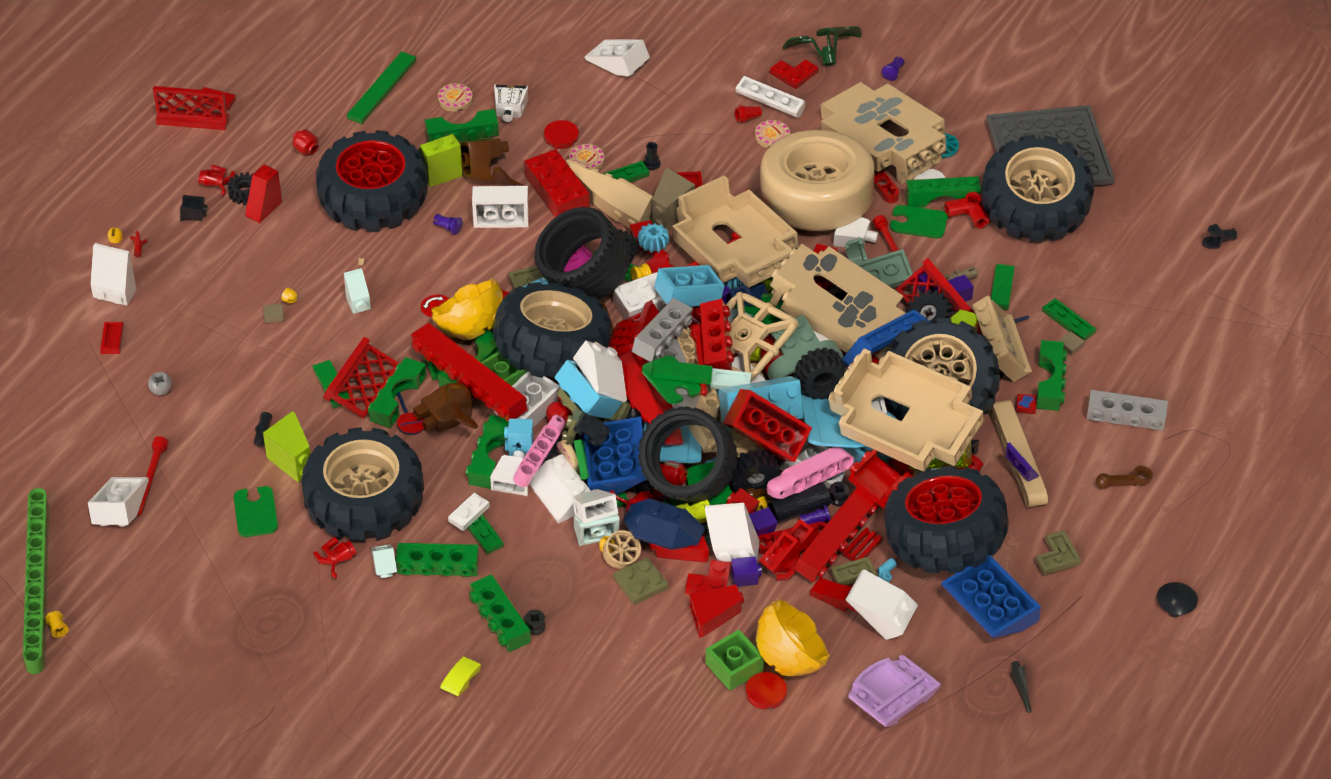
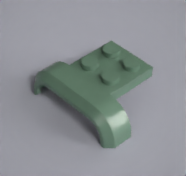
M861 237L850 240L845 245L846 254L850 261L891 288L898 287L913 274L904 249L868 260Z
M803 314L795 317L798 320V327L779 349L782 356L771 363L767 376L772 380L795 373L798 360H802L801 357L803 355H807L808 351H814L816 348L834 349L835 352L840 354L842 359L844 356L836 342L832 340H818ZM786 329L770 333L774 342L780 338Z

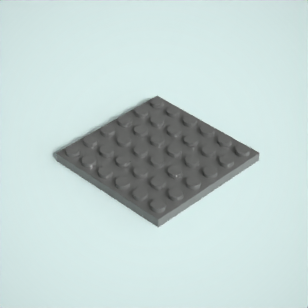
M1090 105L986 115V122L996 152L1011 140H1014L1016 143L1019 142L1022 136L1035 135V139H1044V136L1057 138V143L1064 145L1067 142L1078 152L1077 157H1084L1091 169L1094 186L1114 184L1115 177Z

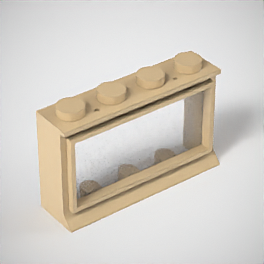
M989 295L974 303L973 307L982 333L993 346L994 355L998 359L999 369L1013 382L1031 373L1032 370L1013 316L1007 315L990 299Z

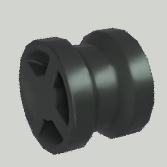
M530 610L527 612L525 623L530 629V635L537 636L545 631L544 613L540 610Z

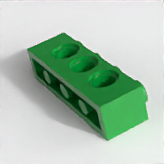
M398 543L396 555L397 574L478 576V545Z
M492 574L470 583L469 598L473 604H477L481 617L487 619L490 630L498 635L497 638L502 647L505 646L510 653L531 643L530 629Z

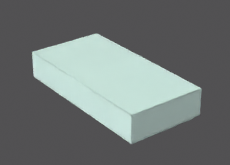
M713 368L710 388L721 389L749 384L751 373Z

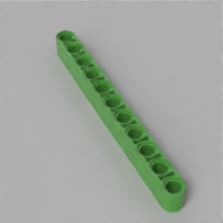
M35 488L28 495L23 658L26 670L30 674H39L45 667L49 503L46 491L42 488Z

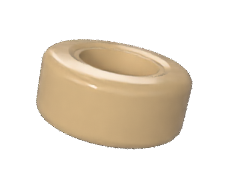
M805 130L786 135L774 142L763 155L760 166V195L762 202L793 228L807 231H829L844 227L861 218L871 206L874 195L875 169L873 158L860 142L842 133L828 130Z

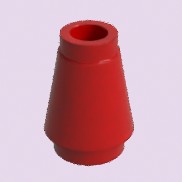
M740 105L735 108V119L738 122L744 123L762 115L761 107Z

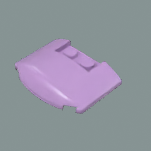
M902 655L899 656V660L890 661V658H886L866 668L855 679L848 698L882 725L889 727L897 724L900 718L922 702L926 703L940 688L941 684L906 656Z

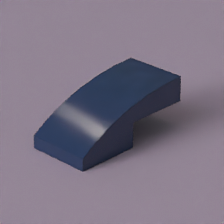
M764 284L749 289L742 285L729 290L732 298L737 295L736 293L742 292L761 301L763 293L769 294ZM744 301V306H751V305H752V304H750V303Z

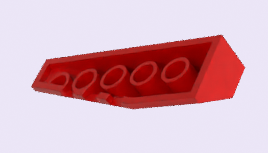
M628 351L619 357L622 361L626 396L630 400V406L633 409L639 410L641 413L640 417L644 422L651 424V421L657 415L673 408V405L662 397L642 373L643 365L650 361L632 351ZM680 428L669 435L664 442L665 445H683Z

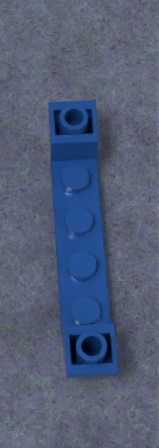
M914 309L859 337L842 359L843 363L849 368V365L854 362L856 355L861 354L863 349L871 351L872 354L891 344L892 340L901 331L908 332L911 330V324L924 319L927 323L932 322Z

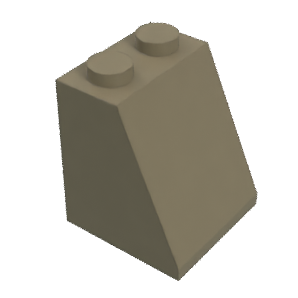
M669 168L664 170L652 198V225L655 223L658 226L663 224L667 231H670L672 226L678 223L676 208L679 207L678 197L695 189V184Z

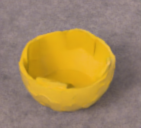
M490 278L488 281L479 284H468L458 289L452 298L440 306L432 308L433 321L444 333L458 339L471 340L484 334L487 328L490 330L494 327L497 309L503 300L499 283L496 279Z
M782 599L772 602L765 608L758 621L756 644L761 657L770 666L774 665L776 667L775 671L781 673V675L802 676L818 671L826 665L830 654L822 638L817 633L814 621L806 613L799 611Z

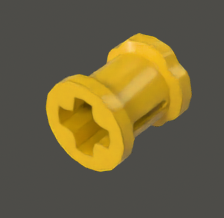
M54 611L46 615L45 622L51 628L50 633L52 637L61 638L69 632L68 625L63 622L62 612Z

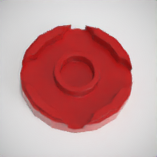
M567 120L553 121L544 129V140L548 145L551 144L557 149L569 148L579 140V130L573 122Z
M757 673L749 678L746 684L747 699L754 707L759 709L777 708L786 699L787 685L784 679L775 673Z

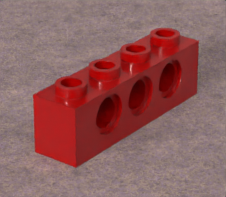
M722 298L700 303L704 365L713 366L714 369L732 370L734 355L730 348L733 347V341L729 335V332L732 331L731 323L728 320V317L731 316L730 308L728 305L725 306Z

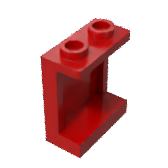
M867 451L863 455L862 461H856L850 468L851 474L848 480L885 509L892 490H899L897 489L898 484L907 477L913 478V476L906 472L901 477L877 457L879 451Z

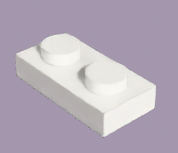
M473 493L448 516V521L462 531H465L490 507L489 502Z

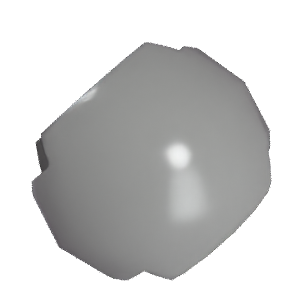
M157 372L150 376L148 387L155 395H165L171 391L172 379L165 372Z

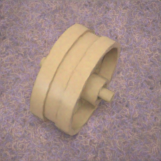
M621 530L609 536L602 552L604 559L610 566L623 569L635 563L640 556L641 546L639 540L635 539L630 532ZM615 538L617 545L610 543L609 541ZM620 538L626 539V542H621ZM631 542L633 547H629L628 543ZM608 547L615 549V551L610 554ZM628 552H635V557L633 558ZM613 556L618 557V558H619V561H617L615 558H613ZM623 556H625L630 562H623Z

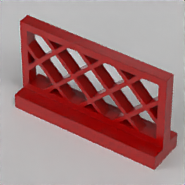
M163 86L153 87L157 112L156 125L226 131L230 118L229 113L226 111L223 91ZM158 92L165 93L168 96L163 98ZM176 94H182L185 98L181 100ZM193 96H200L203 99L198 101ZM211 97H219L220 101L216 103ZM172 98L177 104L174 106L168 100ZM190 100L195 105L191 107L185 102ZM207 101L212 107L207 108L203 103ZM164 104L168 108H161V106ZM180 106H182V107H184L186 110L178 109V108H179ZM199 107L203 111H196L195 109ZM217 109V110H219L221 113H219V112H213V110Z
M929 258L922 262L924 265L896 288L908 303L910 301L909 298L917 294L918 286H926L925 294H927V290H930V286H938V292L940 294L943 292L944 296L950 300L952 306L956 307L954 312L964 310L975 313ZM926 272L928 274L927 282H918L919 276ZM907 286H914L913 295L905 294L903 290Z
M652 300L644 304L641 312L616 323L608 347L616 350L617 356L633 349L637 335L659 313Z
M365 336L335 376L323 396L327 401L333 399L363 419L368 413L370 403L375 401L379 390L384 388L387 379L394 374L399 364L396 360L370 345V340ZM368 351L376 355L377 360L368 361ZM383 363H388L394 368L385 371ZM378 364L380 371L372 372L370 365ZM366 365L368 373H359L358 366ZM373 376H382L384 382L376 384ZM369 377L371 384L363 385L361 378ZM357 378L359 386H350L348 380ZM364 389H373L375 396L367 397ZM360 390L362 397L354 398L352 391ZM348 391L350 399H343L338 394ZM356 402H364L366 409L362 411L357 408Z

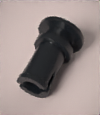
M655 142L646 144V155L643 163L648 170H656L661 165L657 155L658 145Z

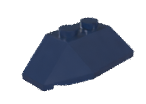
M650 498L631 504L623 519L624 524L635 539L671 550L698 545L705 532V527L687 510Z

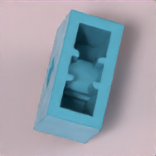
M509 419L508 427L505 426L504 437L508 438L505 440V451H509V456H513L514 451H522L525 455L534 443L533 419Z

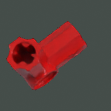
M976 192L967 193L965 198L944 202L947 217L967 214L974 227L978 229L984 228L989 224V217L981 203V195Z

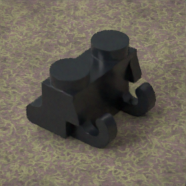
M585 412L581 413L573 428L580 436L583 434L587 435L590 438L588 442L596 448L605 441L606 436L610 432L609 427L592 414H586Z

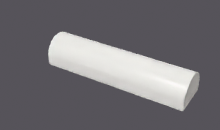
M746 76L741 79L735 88L736 93L797 118L802 115L805 108L804 100Z

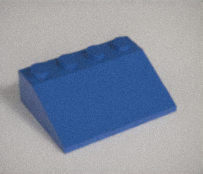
M641 417L603 422L604 425L610 428V432L598 448L589 443L588 440L590 438L584 434L589 473L587 480L588 488L591 491L598 489L610 492L613 490L617 495L646 480L638 459L639 442L643 437Z
M988 555L985 563L975 568L968 566L962 572H958L941 582V585L992 638L1024 631L1039 621L1041 606L991 555Z

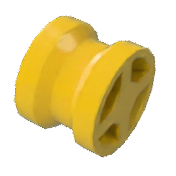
M644 263L640 267H631V278L636 280L651 275L648 264Z

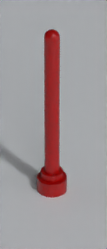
M885 215L876 216L872 221L875 229L883 234L891 252L898 251L899 249L888 230L887 218Z
M695 324L690 328V335L695 341L697 364L704 365L701 324ZM699 383L701 387L700 394L706 396L708 394L707 384Z
M156 436L153 439L152 448L154 452L146 474L148 484L137 516L142 515L160 456L167 450L169 441L165 437Z

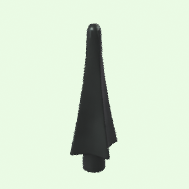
M1014 661L1011 663L1012 672L1009 675L1020 693L1026 711L1030 713L1031 706L1027 690L1025 665L1021 667L1019 661Z

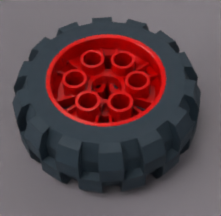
M365 130L353 133V136L350 138H340L334 142L332 149L327 148L316 170L317 193L320 204L337 223L342 221L346 228L356 231L359 228H363L367 232H380V228L389 227V229L401 226L404 219L410 220L418 212L428 192L427 167L423 156L406 138L398 134L390 136L388 131L376 130L375 133H366Z
M942 466V469L931 470L929 468L924 472L919 471L917 476L913 478L907 477L901 481L897 487L899 490H892L885 505L884 521L888 544L906 565L914 569L921 567L927 573L938 574L939 571L956 573L962 572L963 568L968 566L975 568L985 563L988 555L994 556L1008 533L1009 520L1004 494L988 475L981 476L978 470L968 467L956 469V466Z

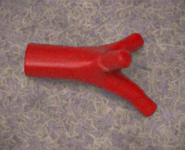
M136 231V236H130V239L134 243V256L141 257L142 246L147 243V239L141 241L139 231Z

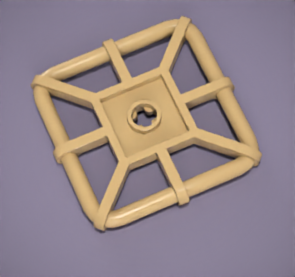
M738 292L726 304L729 306L730 311L738 304L739 313L731 323L732 331L729 332V335L732 338L733 347L730 348L733 354L736 352L743 356L745 372L751 373V381H753V378L763 370L769 361L779 354V349L798 327V320L775 308L769 302L765 303L749 294ZM744 301L760 308L754 318L745 314ZM767 314H772L784 320L768 325L761 322ZM786 329L773 346L763 341L769 333ZM748 333L746 337H741L742 334ZM760 347L768 351L751 370L750 355L755 349ZM732 366V370H731V371H740V372H743V371H741V370L735 368L734 366Z

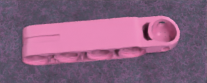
M554 415L548 425L543 427L513 476L515 484L520 487H526L530 484L563 432L566 424L564 418Z
M832 447L787 468L780 476L771 479L767 484V493L778 499L799 493L846 471L852 466L854 458L842 447Z

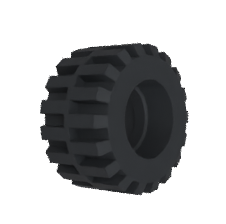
M816 348L814 351H808L807 355H803L801 357L802 360H798L795 371L797 379L800 380V387L807 397L812 396V399L820 398V400H824L826 397L829 398L841 377H844L846 368L840 354L835 352L834 349Z

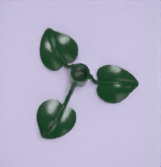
M851 26L817 30V36H827V46L823 47L822 51H820L814 38H809V36L788 39L783 45V50L793 45L812 42L819 57H822L823 66L835 65L837 63L836 48L838 37L855 36L861 38V28ZM830 35L835 37L833 47L830 44Z

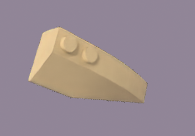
M569 159L566 160V163L589 192L590 201L608 216L627 226V228H629V224L647 220L652 222V195L622 178L617 180L611 174L606 173L603 175L597 169L589 170L583 164Z

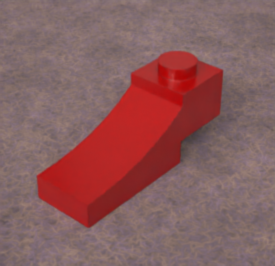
M799 519L789 532L784 530L759 562L776 574L791 558L802 550H806L818 536V533L813 527Z
M819 577L810 590V596L844 612L847 609L857 612L846 601L853 586L838 584Z

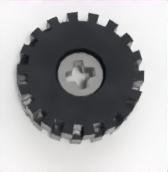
M927 290V294L923 291L919 292L920 296H913L914 301H909L908 305L910 308L905 310L908 313L915 309L931 322H937V317L951 318L955 315V309L951 302L942 293L940 294L935 290L934 293L931 290ZM931 311L933 313V316L930 315L928 318L926 314Z
M756 449L755 452L747 450L748 453L746 454L744 452L740 453V457H736L738 460L736 471L733 473V479H731L734 490L737 492L740 488L744 491L747 488H767V484L771 479L781 475L776 456L772 452L768 453L765 449L762 452L760 449Z

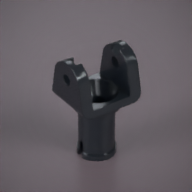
M1218 224L1210 225L1207 232L1211 236L1204 238L1202 245L1209 249H1218L1223 241L1235 240L1237 238V231L1235 228L1222 230Z

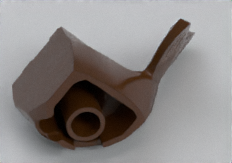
M477 139L460 143L461 163L464 168L462 172L466 177L483 183L525 186L511 179L499 166L494 167L493 172L490 169L491 159L502 156L503 152H509L508 141Z
M451 383L439 387L430 395L422 398L421 404L413 408L414 416L417 420L425 416L427 417L422 420V425L427 432L436 429L439 433L456 427L461 423L474 429L478 428L477 423L471 418L472 400L470 391L462 383Z

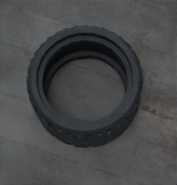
M576 207L556 216L541 232L534 250L535 265L549 283H560L568 288H578L585 291V295L589 297L594 296L597 300L604 298L618 287L628 272L631 261V250L625 237L601 211L590 207ZM601 238L598 249L585 264L572 271L564 272V267H566L567 262L578 248L587 242Z
M681 406L677 409L671 408L664 411L663 414L657 415L651 421V424L647 425L645 431H643V437L640 439L638 447L641 471L646 480L650 482L649 484L667 497L681 503L688 502V504L711 500L714 496H718L723 492L726 485H729L731 479H733V473L736 471L738 462L734 438L729 430L709 413L688 406ZM687 425H698L708 428L717 445V457L711 472L696 484L690 486L672 485L665 478L660 466V452L665 440L672 432Z

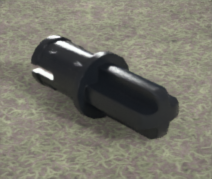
M262 412L260 414L259 423L255 427L254 444L257 447L265 445L263 432L270 428L272 415L269 412Z

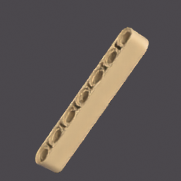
M685 326L679 337L676 336L674 339H677L686 362L697 364L695 341L691 338L689 327ZM707 384L708 394L706 396L699 395L696 408L716 418L720 407L719 397L716 390L710 388V385Z
M1011 400L995 402L990 412L1005 453L1007 443L1010 442L1039 474L1038 478L1028 482L1010 463L1027 508L1046 505L1048 503L1047 491Z

